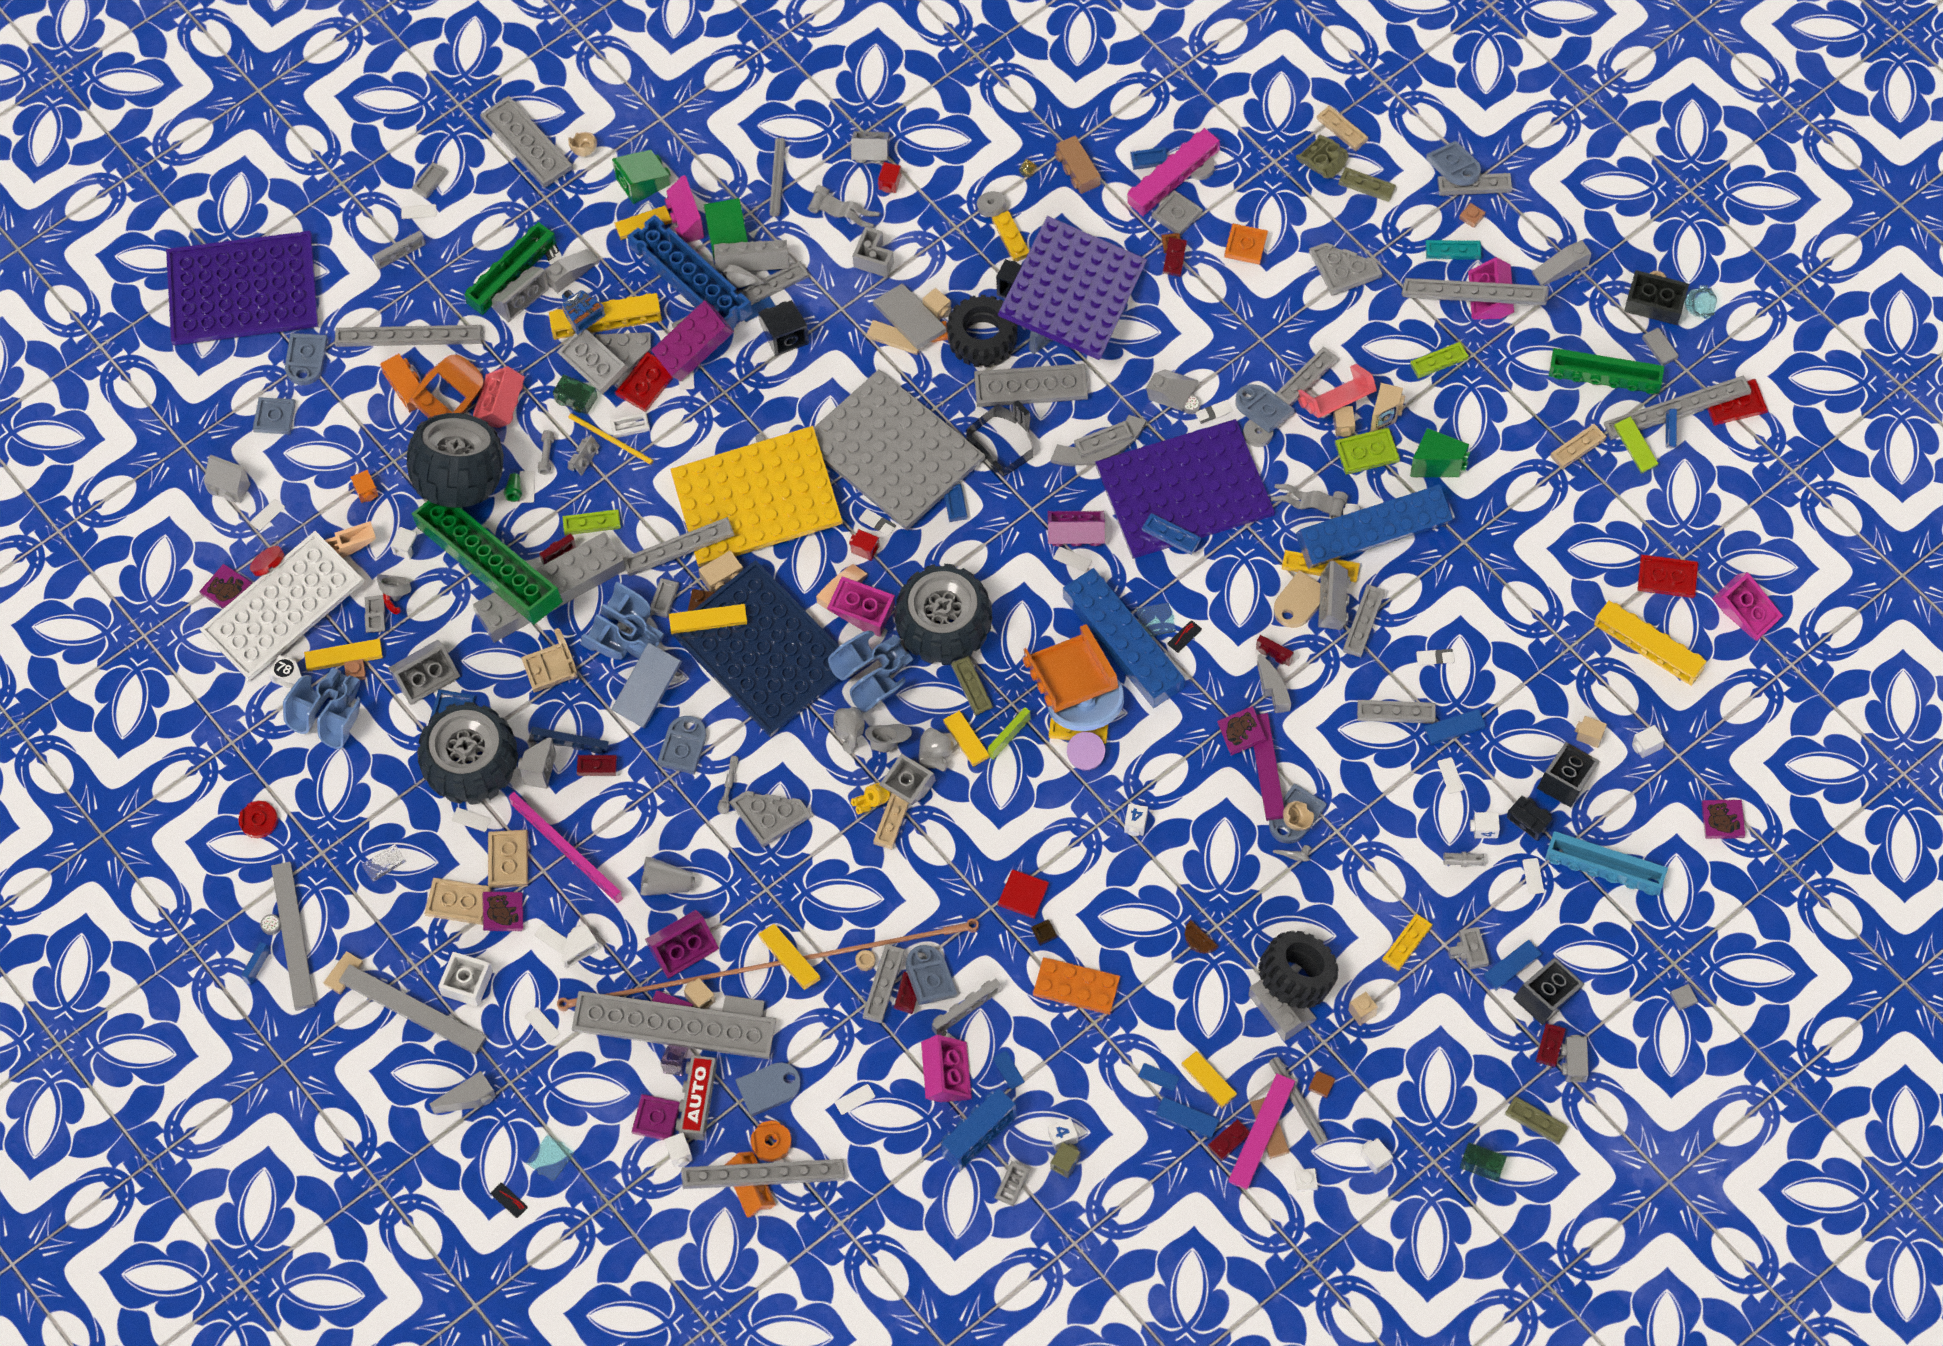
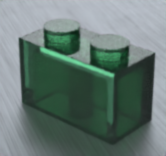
M564 374L553 390L556 403L561 406L566 405L577 413L588 414L598 398L596 388Z
M1468 1142L1460 1169L1499 1182L1507 1156Z

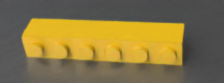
M647 293L642 296H629L625 299H612L608 302H602L605 316L588 327L587 330L590 333L662 321L657 293ZM563 309L548 312L554 340L572 337L575 334Z
M1608 600L1596 616L1594 623L1596 627L1690 686L1693 685L1704 670L1707 661L1701 655L1691 652L1685 645L1677 643L1669 635L1659 632L1650 623L1643 622L1634 613L1627 612L1618 603Z

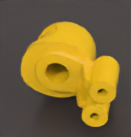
M875 783L865 788L864 795L851 799V805L856 806L855 811L857 814L869 812L872 807L888 802L891 793L881 787L880 783Z

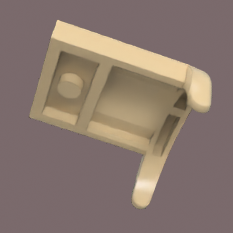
M559 628L554 630L559 644L521 657L534 693L564 681L578 678L570 650Z

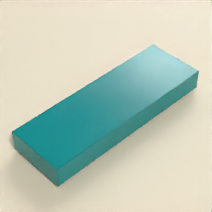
M1426 240V259L1481 260V241Z

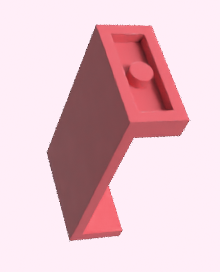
M1358 364L1350 366L1353 380L1315 398L1303 390H1299V404L1302 408L1308 410L1310 414L1320 418L1377 391L1373 375Z

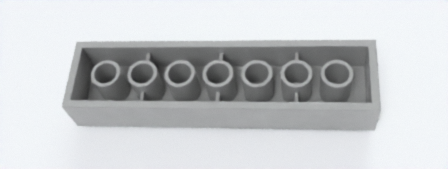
M606 532L536 569L559 590L563 602L555 609L626 570L623 558ZM495 592L473 604L476 616L494 643L531 623Z

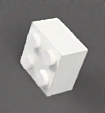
M452 952L438 986L441 996L479 1007L493 973L491 965L488 962Z

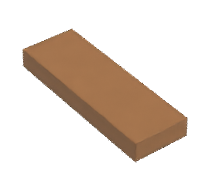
M1265 1098L1250 1102L1255 1120ZM1279 1121L1266 1147L1269 1159L1289 1154Z

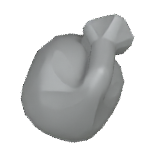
M856 707L838 709L834 713L833 719L834 732L839 738L845 740L843 750L849 754H852L853 749L858 747L857 738L863 734L865 729L863 713Z
M932 727L925 730L920 739V765L925 768H937L945 772L947 769L946 758L953 752L954 742Z

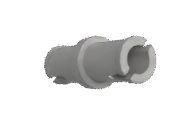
M1444 852L1443 859L1445 861L1443 860V864L1461 865V867H1466V865L1484 866V854Z

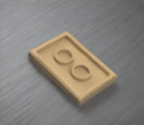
M527 830L488 832V886L491 888L528 886Z
M433 878L424 914L428 917L483 925L482 893L491 892V887Z

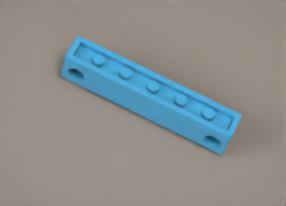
M1555 831L1553 832L1545 857L1552 864L1568 866L1573 871L1580 870L1592 877L1599 876L1605 878L1608 882L1620 883L1629 889H1639L1652 896L1660 895L1668 870L1667 867ZM1558 848V849H1561L1562 852H1559V851H1556V850H1553V849ZM1649 879H1655L1658 883L1649 881Z

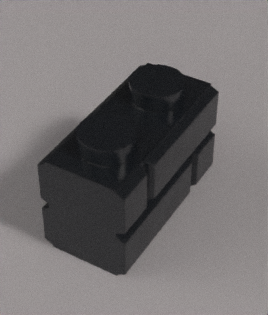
M1523 795L1508 810L1506 817L1536 841L1544 835L1553 822L1549 811L1546 809L1541 810L1536 806L1533 799L1525 798Z

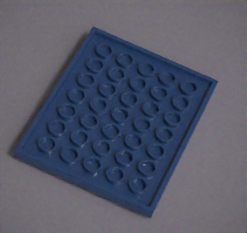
M755 560L694 609L702 610L745 604L747 624L674 633L671 635L756 724L771 737L840 681L833 674L828 663L829 656L839 645Z

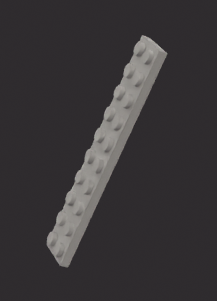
M579 991L571 1029L574 1032L770 1059L776 1019Z

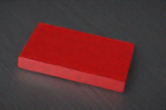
M647 352L615 391V394L646 412L673 377L656 356Z
M1756 379L1747 381L1751 394L1707 408L1713 426L1767 413L1768 409Z
M1641 554L1637 591L1695 598L1698 562Z

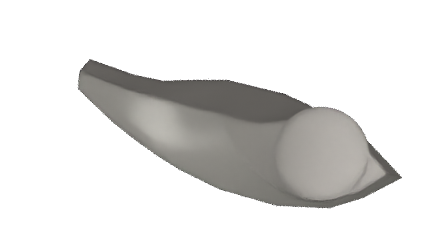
M1304 845L1301 852L1273 850V853L1284 855L1297 861H1309L1308 854L1311 848Z

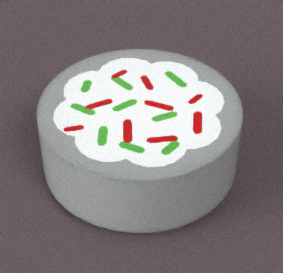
M1191 395L1184 406L1183 411L1187 414H1194L1200 409V400L1195 395Z
M269 914L262 918L260 925L265 934L274 935L280 931L281 924L276 915Z

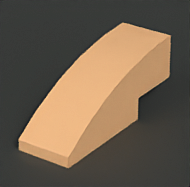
M371 521L336 532L335 537L325 541L344 558L374 541L376 536Z
M850 565L822 589L816 596L817 603L827 609L842 576L862 583L868 574L856 565Z

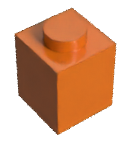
M368 470L350 477L361 503L372 501L375 497L379 496Z

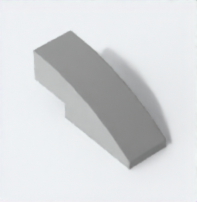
M1259 654L1257 656V667L1263 696L1272 697L1275 713L1290 711L1291 701L1282 678L1272 664L1262 654Z

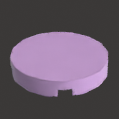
M1091 732L1076 734L1071 738L1067 746V756L1070 763L1084 771L1097 768L1105 757L1104 742L1099 736Z

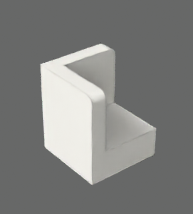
M399 527L390 545L393 554L411 560L413 556L411 546L417 536L416 532Z

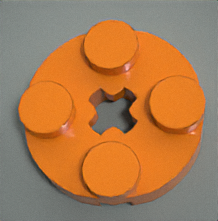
M777 1121L762 1122L751 1135L753 1152L757 1155L758 1159L768 1162L778 1161L786 1157L791 1148L789 1130ZM769 1137H773V1140H777L774 1143V1145L771 1146L769 1144H766L765 1141H768Z

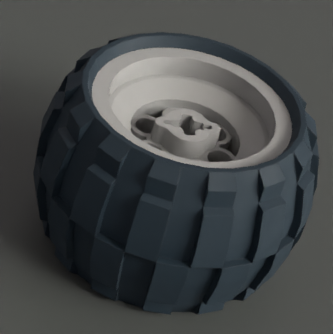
M445 413L430 417L417 426L408 445L406 466L412 486L417 489L416 493L422 498L445 507H467L485 501L489 498L490 494L494 493L502 475L504 454L496 430L489 426L486 421L463 413Z
M944 563V566H935L933 564L926 566L924 571L920 573L918 571L915 572L901 588L896 599L894 610L895 625L901 640H904V645L912 654L921 656L922 660L931 664L941 662L942 665H951L953 661L967 656L970 658L973 651L977 652L984 644L987 634L991 629L992 605L988 592L981 581L975 579L971 572L964 568L961 570L957 569L953 564Z
M465 702L464 705L456 706L454 703L446 706V710L441 713L436 712L430 718L429 725L423 728L419 738L420 747H418L417 756L422 775L437 794L443 797L446 796L451 802L459 804L468 802L473 805L480 804V801L486 798L491 800L499 794L501 788L507 787L512 779V772H514L517 766V743L511 727L503 717H499L495 710L485 705L479 707L474 702Z

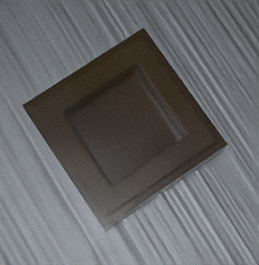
M1049 919L1031 927V931L1039 946L1057 938V934Z

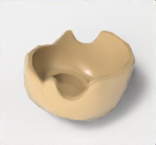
M576 132L573 139L569 137L568 144L575 155L585 157L596 149L597 140L592 133Z
M1293 801L1288 803L1283 810V818L1289 828L1300 831L1311 827L1314 821V813L1307 809L1306 803Z

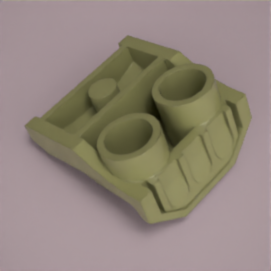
M1318 135V138L1300 155L1298 154L1296 159L1301 164L1321 174L1323 178H1333L1345 167L1349 156L1348 152L1332 139Z

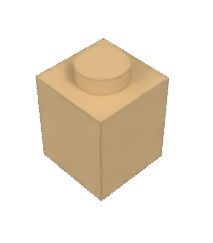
M936 287L922 298L923 305L938 320L950 314L951 301Z
M1353 406L1341 407L1333 412L1335 435L1342 437L1354 435L1355 419Z
M1584 716L1583 721H1578L1575 732L1578 733L1576 740L1598 748L1607 724Z
M699 978L695 981H690L683 990L685 998L693 1004L694 1008L707 1009L716 1002L714 994Z
M1364 992L1350 1001L1348 1011L1361 1026L1376 1016L1378 1007L1368 993Z

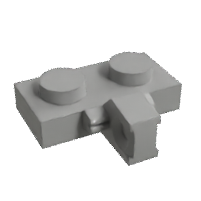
M1479 927L1460 930L1458 934L1461 942H1458L1457 946L1449 948V958H1461V961L1466 960L1469 970L1488 966L1489 960Z

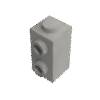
M1571 1035L1566 1037L1564 1044H1561V1056H1565V1063H1562V1075H1565L1566 1082H1586L1588 1078L1587 1037Z

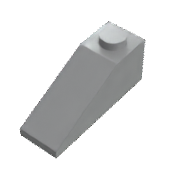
M1580 240L1562 249L1534 269L1532 274L1540 286H1544L1588 266L1591 252L1583 240Z
M588 249L559 259L545 269L548 285L558 294L598 264L599 260Z
M480 1071L430 1103V1107L434 1114L478 1108L491 1103L496 1095Z

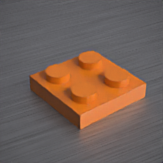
M1232 223L1224 257L1260 265L1268 230Z

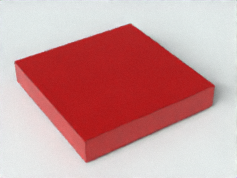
M1012 869L999 899L998 906L1035 919L1049 882Z

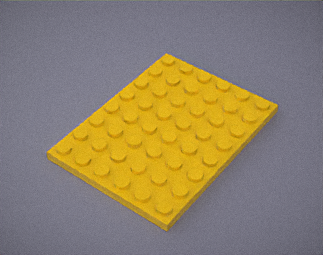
M813 426L670 469L688 532L728 517L735 535L694 551L698 567L705 566L730 550L734 556H738L843 524Z

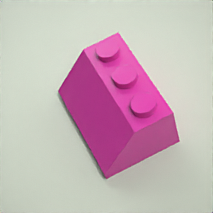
M684 175L666 191L667 198L665 203L667 209L672 211L670 213L672 223L677 225L675 228L676 234L683 241L689 243L703 239L704 235L701 217L686 175Z
M1498 257L1468 271L1469 282L1512 284L1511 265ZM1470 301L1472 319H1501L1514 312V304Z
M935 1035L922 1041L926 1099L937 1102L970 1100L971 1087L967 1042L941 1035Z

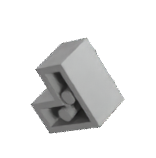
M865 226L852 255L853 267L888 278L894 264L893 251L881 248L883 245L882 231Z

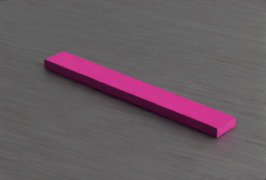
M515 792L509 796L511 805L613 901L619 903L623 899L621 891Z

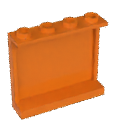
M1087 624L1080 626L1081 635L1033 654H1029L1026 648L1023 649L1025 657H1022L1023 663L1026 668H1030V675L1033 681L1036 680L1038 682L1039 692L1041 694L1044 693L1047 706H1051L1055 713L1119 688L1117 675Z

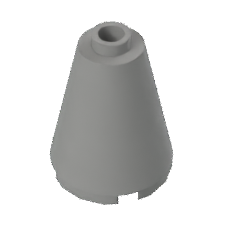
M652 857L645 858L644 872L641 880V895L689 892L690 888H694L695 877H692V872Z

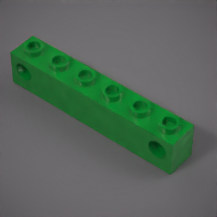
M539 222L531 226L522 238H519L510 250L505 251L503 256L497 262H494L485 274H482L473 286L467 288L464 294L466 304L483 315L493 306L492 299L497 293H501L507 288L509 283L518 279L524 271L529 270L556 244L555 234Z
M1553 348L1548 376L1556 379H1569L1574 382H1587L1593 385H1606L1611 388H1624L1629 391L1659 394L1662 386L1664 366Z

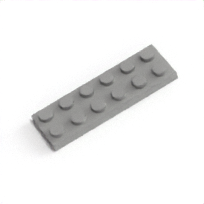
M507 96L480 114L483 122L544 188L573 169L572 164L510 96Z
M1085 364L974 371L977 407L996 406L997 404L1012 405L1017 400L1022 404L1088 399Z

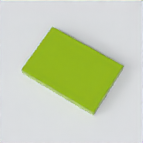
M1389 427L1335 440V446L1345 475L1400 461Z

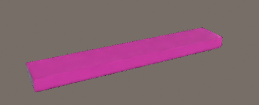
M1276 1073L1230 1175L1229 1183L1248 1190L1293 1090L1295 1080Z

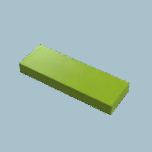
M1458 342L1410 361V365L1419 379L1465 361L1469 356L1462 343Z
M1631 416L1614 424L1616 432L1641 474L1658 466L1657 460Z
M618 509L562 516L565 536L570 533L575 535L621 529Z
M1026 707L1023 708L988 746L990 758L994 760L1030 720V710Z

